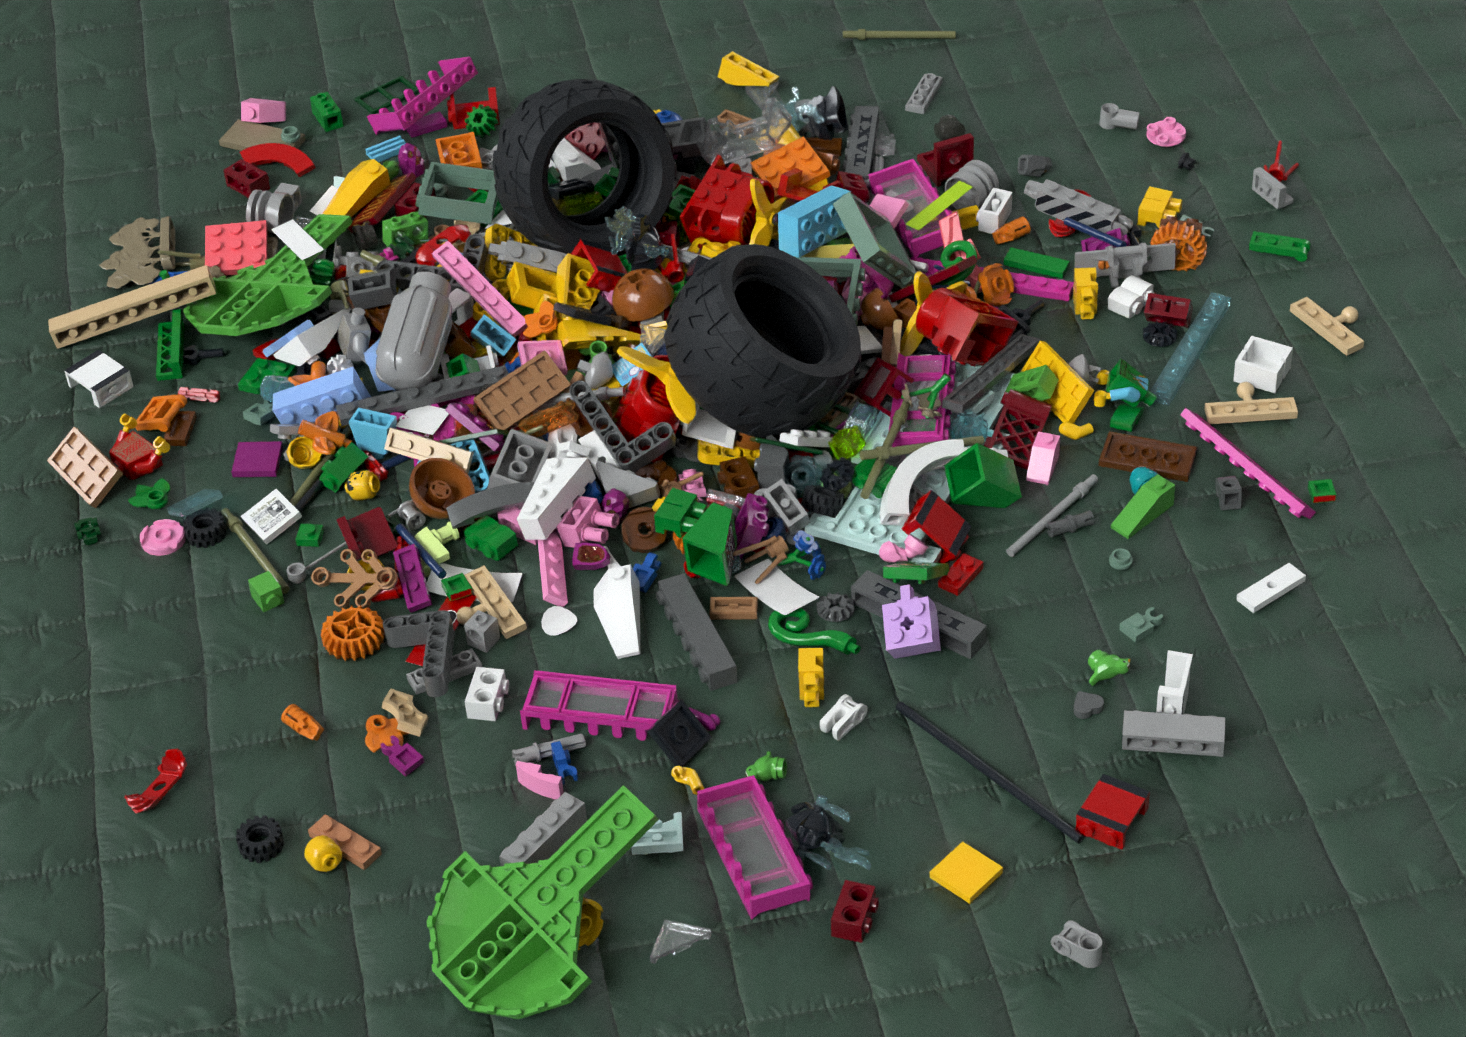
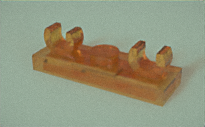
M567 398L566 403L560 401L556 406L542 411L538 410L535 414L531 413L529 417L520 420L518 427L526 432L534 427L543 425V429L530 435L537 438L576 422L579 414L573 410L575 402Z

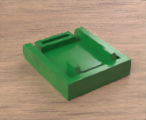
M904 561L883 566V578L893 579V583L900 582V579L918 580V584H924L925 580L945 576L949 572L948 563Z

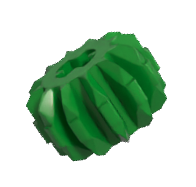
M479 104L478 109L472 106L473 111L467 112L469 117L464 119L467 124L466 129L469 132H474L475 137L484 138L485 134L491 136L490 131H496L494 125L498 124L497 114L489 106L484 107Z
M319 258L314 261L310 275L313 285H331L335 267L334 262Z

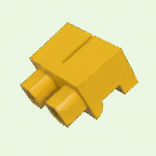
M1149 186L1138 208L1137 225L1146 226L1147 222L1156 223V226L1159 228L1161 219H1166V216L1177 217V213L1181 212L1182 199L1172 198L1173 191Z
M1096 267L1074 268L1073 303L1075 315H1080L1081 319H1093L1094 314H1097L1098 283L1096 282Z
M799 648L800 700H804L805 707H819V700H824L823 648Z

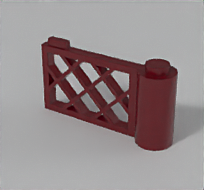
M1010 389L1009 392L1005 391L1000 402V404L1004 405L992 437L987 436L984 446L993 448V445L1002 444L1004 449L1007 450L1008 458L1014 460V465L1028 470L1032 446L1037 433L1043 430L1052 405ZM1005 414L1015 416L1017 420L1009 422ZM1027 423H1032L1039 427L1030 430ZM1020 425L1024 432L1017 433L1013 427ZM1008 429L1011 435L1004 437L1000 430ZM1028 437L1032 443L1024 445L1021 438ZM1015 440L1019 447L1011 449L1008 442ZM1023 452L1026 461L1017 458L1015 453Z

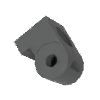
M1235 476L1216 478L1215 488L1216 495L1219 498L1220 509H1240L1242 488L1238 479Z

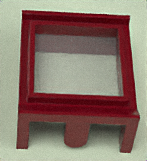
M877 357L854 394L890 417L891 412L880 406V403L886 394L896 400L901 398V392L892 387L898 375L913 383L914 379Z

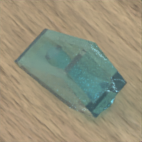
M856 402L847 417L839 442L840 450L853 453L858 445H862L877 421V408Z

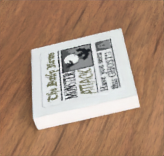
M277 489L241 516L243 521L266 545L302 517L300 512Z

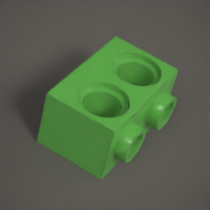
M411 212L403 216L383 220V242L387 247L390 244L396 246L395 239L397 236L404 237L406 235L415 242L414 245L426 243L428 241L420 240H428V220L423 215H418V212Z
M1043 365L1012 375L1006 392L1013 389L1043 401L1051 398L1059 379L1047 365Z

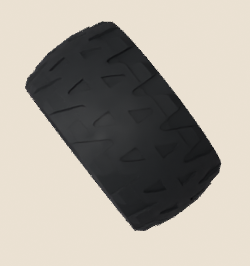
M595 79L560 81L547 85L539 92L527 96L518 104L511 118H507L499 132L497 150H494L492 163L496 182L494 186L500 204L516 229L529 241L541 248L571 254L580 239L613 248L617 255L626 252L628 242L626 236L630 232L634 233V216H637L639 213L647 215L644 222L650 223L655 229L657 228L656 224L662 215L667 212L673 196L671 194L674 180L676 179L677 166L673 159V144L670 136L655 112L632 92ZM590 123H603L613 134L619 149L620 168L617 181L608 197L594 209L578 215H563L555 206L548 187V169L552 155L563 138L576 128Z
M765 245L732 246L707 261L679 291L666 319L668 325L664 334L666 352L671 367L684 389L715 419L740 433L766 439L767 436L773 435L775 439H780V434L783 432L790 433L791 429L804 431L817 423L845 395L861 361V342L857 325L849 308L836 290L819 273L803 261L782 250Z

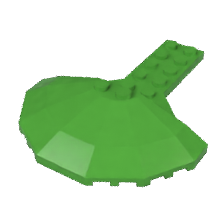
M318 214L303 230L325 250L353 222L351 216ZM285 245L273 258L265 260V265L256 268L253 265L237 270L238 274L226 278L225 275L213 278L216 294L186 304L187 306L183 310L185 317L200 333L239 336L279 326L318 307L332 293L330 286L313 285L307 268L324 250L301 260Z
M623 785L547 860H538V863L525 864L524 862L505 863L504 866L491 867L490 865L480 866L464 851L444 871L442 877L444 882L441 891L436 894L434 899L436 905L432 916L429 915L427 919V928L430 930L431 939L429 948L432 951L433 957L432 971L469 1011L522 1019L571 1003L593 982L577 966L583 895L659 819Z

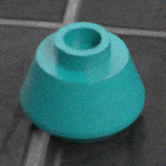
M1147 467L1134 469L1129 479L1134 495L1143 484L1158 473Z

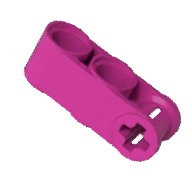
M855 246L850 249L846 256L840 257L843 259H861ZM861 259L862 268L866 269L865 281H861L863 283V290L868 294L873 289L879 288L883 292L881 298L886 300L893 289V282L865 264Z

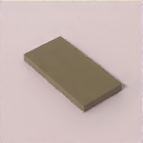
M238 119L221 137L219 144L222 147L239 151L265 143L286 144L298 149L306 138L305 134L300 133V139L290 144L281 139L283 129Z

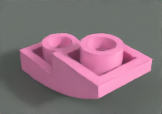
M687 469L683 471V474H678V479L682 481L699 472H696V469ZM702 476L682 486L683 491L696 494L697 498L706 497V488L703 484Z
M516 762L518 781L529 790L551 799H558L564 793L561 776L542 773L541 765Z

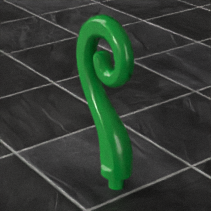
M958 240L948 244L943 249L940 257L942 266L946 268L963 260L962 257H957L955 260L950 261V256L954 252L963 251L966 253V258L975 255L977 259V250L969 241ZM976 264L936 284L950 286L959 281H964L973 272Z
M801 607L787 615L774 610L769 616L768 628L771 634L783 643L796 646H828L846 655L850 653L857 655L861 650V647L856 644V638L842 631L827 630L812 633H794L805 630L810 622L808 612ZM787 617L799 618L798 621H787L786 629L780 625L781 621Z

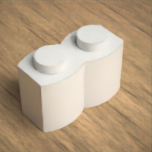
M1133 275L1129 276L1121 286L1114 289L1109 295L1108 309L1127 318H1132L1135 314L1138 315L1142 307L1146 305L1148 293L1154 294V285Z

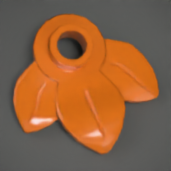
M543 301L538 313L525 315L524 318L528 328L523 332V335L533 338L542 333L546 334L554 331L558 325V318L555 316V310H553L554 305L548 301Z
M373 715L366 721L368 733L365 737V743L375 753L381 749V743H384L386 746H393L390 740L392 735L396 736L399 739L400 746H403V735L409 733L397 730L398 722L396 718L387 719L383 715Z

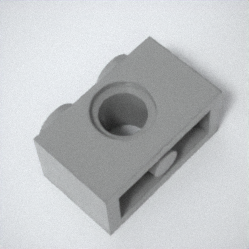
M782 479L763 491L767 503L775 514L782 519L791 536L810 523L807 512Z

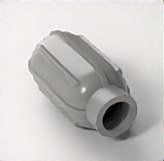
M418 272L412 276L409 288L396 295L392 300L376 350L375 371L377 377L382 382L396 390L423 387L437 376L452 327V305L448 299L451 286L442 276L432 272Z

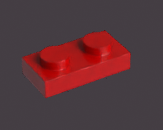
M963 553L949 568L948 574L938 580V587L959 596L981 572L983 561Z

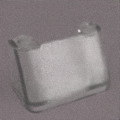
M773 97L766 100V108H763L762 117L738 125H734L731 120L721 123L718 122L717 117L710 118L707 122L702 157L712 165L717 155H721L724 164L771 150L790 128L792 117Z

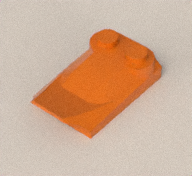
M474 132L435 139L441 163L482 169Z

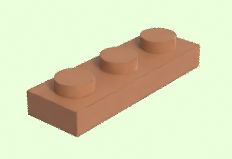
M326 814L308 829L311 838L324 835L333 839L340 847L342 857L363 870L367 869L382 855L380 847Z

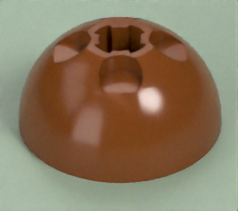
M636 269L625 274L616 284L612 295L613 309L617 316H623L628 321L646 320L660 314L671 304L674 298V289L669 280L661 273L652 269Z
M428 458L419 462L414 467L409 480V491L415 506L425 515L435 519H449L446 510L448 506L475 494L473 482L466 471L456 463L442 458Z

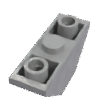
M600 461L596 463L606 494L613 488L622 491L629 499V508L660 497L658 483L649 477H640L630 470L624 471L611 463L605 464Z

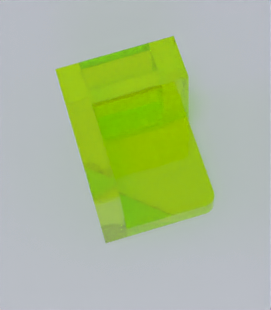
M857 425L838 431L828 444L836 459L839 460L841 457L848 459L856 456L866 445V442Z

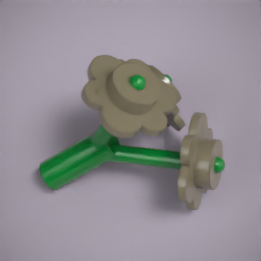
M945 373L932 387L914 392H909L906 383V389L902 390L903 395L901 398L904 399L905 403L909 402L912 408L911 397L917 396L919 399L917 409L922 412V416L926 419H934L935 416L942 417V414L934 410L941 406L938 393L951 378Z

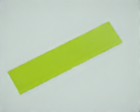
M958 181L908 221L906 225L919 231L973 187Z

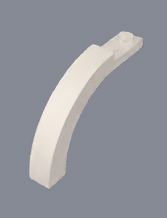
M963 439L930 443L917 449L904 459L884 491L880 507L881 525L903 526L910 514L909 493L912 484L927 472L944 468L946 463L970 448L964 447ZM989 448L1008 457L1007 450Z

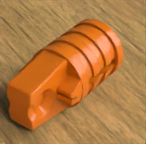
M1021 216L1004 224L994 231L992 236L996 244L1014 241L1030 233V224L1025 217Z
M296 704L289 705L282 713L281 720L298 734L311 740L318 741L324 731V728L313 716Z

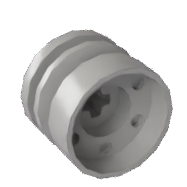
M980 160L969 161L945 183V192L958 181L973 187L951 204L957 210L977 205L980 208L993 188L999 189L996 173L989 165Z
M257 189L250 194L246 208V222L266 220L267 231L275 234L271 229L294 219V201L291 194L283 192L271 193L270 191Z

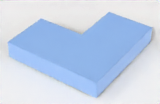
M306 320L263 349L262 352L267 358L297 335L314 325L310 320Z

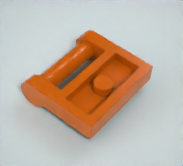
M180 394L153 397L137 418V426L135 428L137 431L159 429L162 432H166L171 426L170 422L175 415L187 404L186 397Z

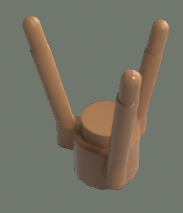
M699 472L678 482H669L666 479L659 485L662 497H667L672 487L682 490L683 485L704 475V472Z
M780 535L733 552V555L737 556L765 546V549L745 559V563H749L766 553L771 558L776 557L755 580L756 584H759L782 560L787 558L785 553L789 551V548Z

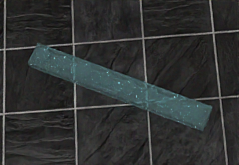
M1211 292L1150 392L1157 396L1154 402L1170 405L1230 307L1231 297Z

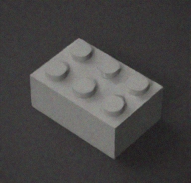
M511 429L490 475L487 489L513 483H535L546 459L550 457L553 443Z

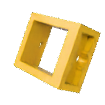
M515 261L507 276L512 303L534 309L543 293L557 297V273Z

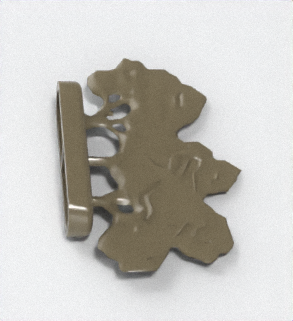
M170 216L160 219V232L153 230L159 224L158 219L146 220L140 217L133 223L122 227L119 232H116L109 238L114 245L123 246V249L115 251L110 255L109 259L99 264L105 270L116 269L108 277L107 287L118 289L131 280L138 285L151 283L161 272L159 269L154 268V265L161 261L164 270L175 269V256L160 254L159 258L150 257L153 251L157 249L175 252V228ZM148 232L151 236H142V233ZM160 237L159 246H148V242L151 239Z

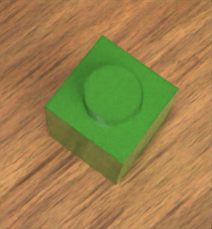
M269 571L248 580L251 596L263 612L284 603L281 586Z

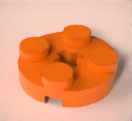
M1000 263L988 265L984 268L983 272L978 274V281L981 284L984 301L994 306L1008 304L1012 299L1009 298L1010 293L1014 292L1012 276L1007 269L1003 270L1000 267L1002 266Z

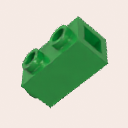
M328 92L310 97L312 113L325 132L344 127L341 110Z
M352 442L346 448L342 446L335 453L334 456L336 458L333 461L329 459L321 468L323 473L319 480L334 493H337L345 485L349 475L357 472L369 457Z

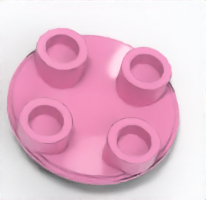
M1166 117L1163 121L1148 124L1146 136L1155 145L1170 147L1181 143L1185 139L1186 129L1176 122L1175 118Z

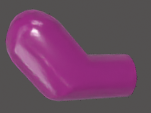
M689 707L706 730H715L720 725V719L716 714L708 716Z

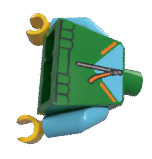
M1122 358L1110 372L1101 370L1097 374L1099 379L1097 384L1106 385V391L1109 393L1103 390L1095 392L1094 405L1096 407H1104L1106 399H1111V401L1122 400L1132 407H1136L1140 401L1150 407L1156 400L1157 396L1148 390V378Z

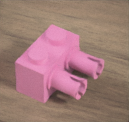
M577 496L571 510L567 511L561 518L562 521L557 525V530L563 546L574 548L575 543H588V541L604 544L609 537L608 530L598 527L616 528V525L619 524V516L616 513L602 512L597 498Z

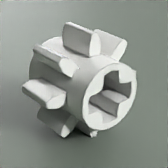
M337 354L336 357H331V360L328 361L327 373L332 374L353 367L351 359H346V355Z

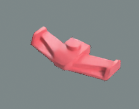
M957 211L938 221L944 248L954 241L964 240ZM971 238L968 239V240H966V241H969L971 244H973L974 247H975V249L977 250V248H976V246H975V244H974V242H973V240H972ZM977 250V260H978V259L981 258V256H980V254H979V252H978V250ZM963 251L954 252L949 260L953 261L957 257H962L964 260L966 259V253ZM977 264L973 272L965 279L970 281L973 289L978 280V274L983 272ZM980 285V288H979L978 293H981V292H982L981 285Z

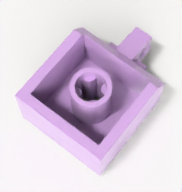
M911 585L900 586L901 599L895 603L882 605L886 651L895 659L940 651L938 617L935 603L928 596L922 598L915 597L914 589Z

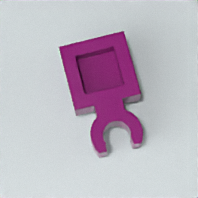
M394 735L390 736L393 746H386L384 743L380 744L382 753L389 756V763L405 777L424 763V757L408 743L400 746L399 739Z

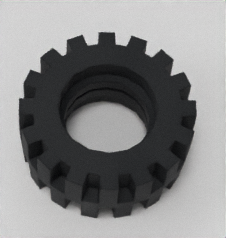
M807 485L803 493L801 506L816 514L837 516L843 506L845 496L840 491H830L820 485Z
M206 507L205 510H202V508H199L197 512L194 510L191 512V515L188 514L183 521L186 539L192 546L208 548V545H211V547L215 546L216 542L220 543L221 538H225L226 526L224 518L220 511L217 512V509L213 508L210 510V507Z
M264 815L262 818L254 816L253 820L248 818L246 824L243 822L240 824V829L237 828L236 841L239 852L245 860L248 858L249 862L256 860L257 863H261L265 859L267 862L270 861V857L275 858L277 857V852L280 853L282 851V846H284L283 834L278 821L275 822L274 818L270 817L268 819ZM260 836L268 837L261 842H252V840Z

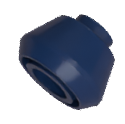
M779 517L768 518L766 521L769 524L766 537H762L760 542L779 535L785 541L787 531L782 519Z

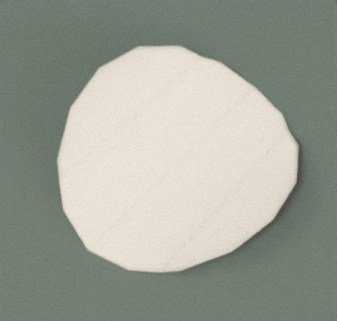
M553 606L548 608L543 614L541 621L542 629L548 635L556 636L562 634L576 624L577 617L568 609L561 606Z

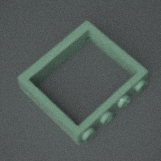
M431 162L429 169H425L422 185L419 187V194H417L415 206L419 207L418 215L491 224L498 202L494 186L496 184L494 171ZM435 183L489 190L485 203L431 196Z
M851 192L842 195L840 199L833 203L865 264L901 288L914 280L916 270L888 218Z
M799 257V260L810 266L821 276L852 277L847 307L857 325L858 315L856 311H860L859 296L863 295V283L861 281H865L866 271L865 268H862L861 259Z

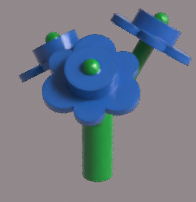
M800 530L793 537L797 549L793 553L786 554L787 558L782 560L778 566L795 561L809 566L808 574L812 580L820 578L825 572L826 562L824 561V555L821 554V546L817 541H814V537ZM811 553L814 557L812 562L800 558Z

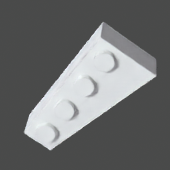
M588 457L546 459L517 517L525 540H546L562 521L561 515L571 510L574 499L577 496L581 497L586 491L585 486L587 483H592L596 479Z

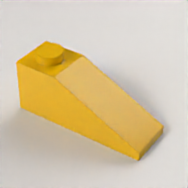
M733 51L722 58L718 78L724 80L727 84L735 86H770L779 80L780 77Z

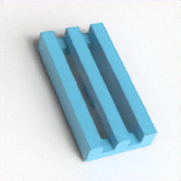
M399 135L366 148L365 151L370 159H374L379 163L399 155L401 146L406 143Z

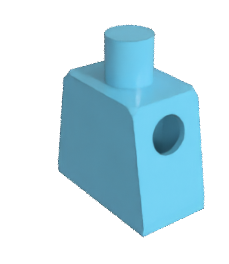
M485 314L471 331V337L485 347L490 345L491 351L496 353L497 356H504L516 341V338Z
M358 407L349 420V425L358 448L372 452L376 459H382L388 454L389 451L385 450L384 447L389 428H396L397 417Z

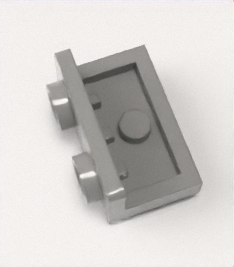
M368 251L374 255L378 254V251ZM346 252L345 256H339V264L346 265L347 278L359 274L360 269L376 271L373 263L361 258L359 252Z

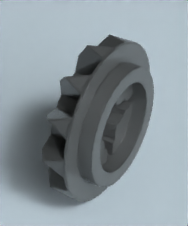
M828 592L827 596H821L820 601L817 602L818 615L827 621H843L848 619L854 612L853 599H850L847 594L840 595L837 592L832 595Z

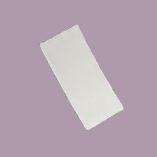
M769 559L735 575V578L753 595L783 615H787L819 598V596L795 583L777 566L759 584H756L755 580L772 563Z
M444 563L439 564L447 573L443 579L460 573L465 575L473 571L472 569L455 567ZM431 570L427 581L429 592L447 596L441 585L442 579ZM490 572L510 602H513L522 573Z

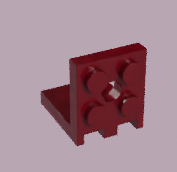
M969 133L934 143V150L917 155V162L922 166L934 184L939 187L942 181L948 180L966 163L974 160V137Z

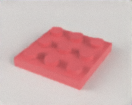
M266 220L205 226V265L220 267L221 272L225 276L237 275V270L251 265L254 268L265 265V260L268 259Z

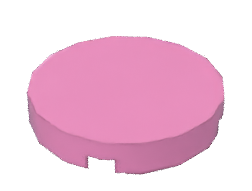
M170 519L157 520L153 522L154 525L150 527L147 525L140 533V543L143 550L155 556L174 553L186 541L183 526H180L179 522Z

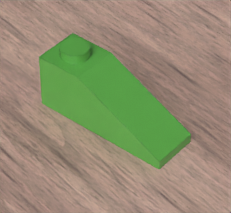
M1158 474L1141 486L1113 521L1111 529L1127 539L1132 537L1174 505L1175 484Z

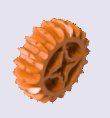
M1178 221L1174 225L1170 222L1166 226L1161 225L1151 238V245L1176 244L1175 269L1171 270H1185L1186 272L1190 268L1196 270L1198 265H1201L1204 257H1206L1207 242H1205V236L1201 235L1200 230H1194V225L1187 226L1186 222L1183 225L1179 224Z
M351 605L349 609L342 607L340 612L333 611V615L327 616L326 622L322 623L321 639L323 646L329 652V655H334L336 659L341 657L345 661L349 658H353L355 661L358 657L365 659L366 654L373 655V651L380 650V644L384 643L383 620L376 611H371L370 607L365 609L361 605L357 608H353Z

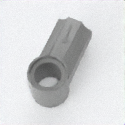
M1105 103L1101 106L1099 125L1104 129H1114L1117 126L1137 130L1140 112L1119 109L1113 103Z

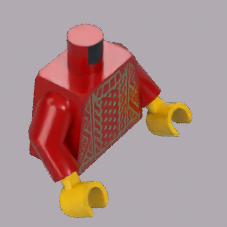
M123 414L120 418V423L124 426L123 430L120 429L116 442L110 449L109 454L111 462L123 475L130 480H134L142 475L150 474L155 469L163 465L161 454L167 453L170 450V445L160 436L152 444L136 432H129V430L137 426V421L132 416Z

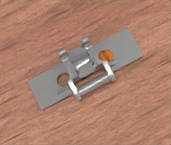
M1141 243L1137 246L1116 248L1107 246L1105 250L1075 252L1074 268L1096 267V277L1109 276L1111 287L1115 288L1119 287L1118 279L1128 278L1131 275L1140 278L1142 272L1175 269L1176 244L1146 245V243Z

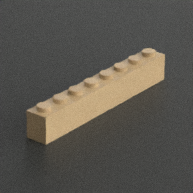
M205 265L49 319V333L57 349L214 295L216 294L215 283L208 266Z

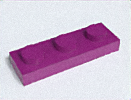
M462 402L450 403L445 409L446 412L473 434L491 430L486 426L487 422L483 418L475 417L469 412L470 408ZM495 434L479 438L494 451H501L505 443L503 435Z
M412 544L394 551L393 554L407 609L412 613L432 605L416 545Z

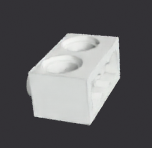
M476 667L465 699L468 719L496 721L498 712L503 710L504 694H508L509 680H506L504 669Z

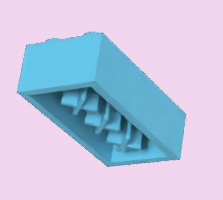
M831 185L778 212L779 250L799 258L846 233L847 230L833 203L840 199L842 195L851 191Z

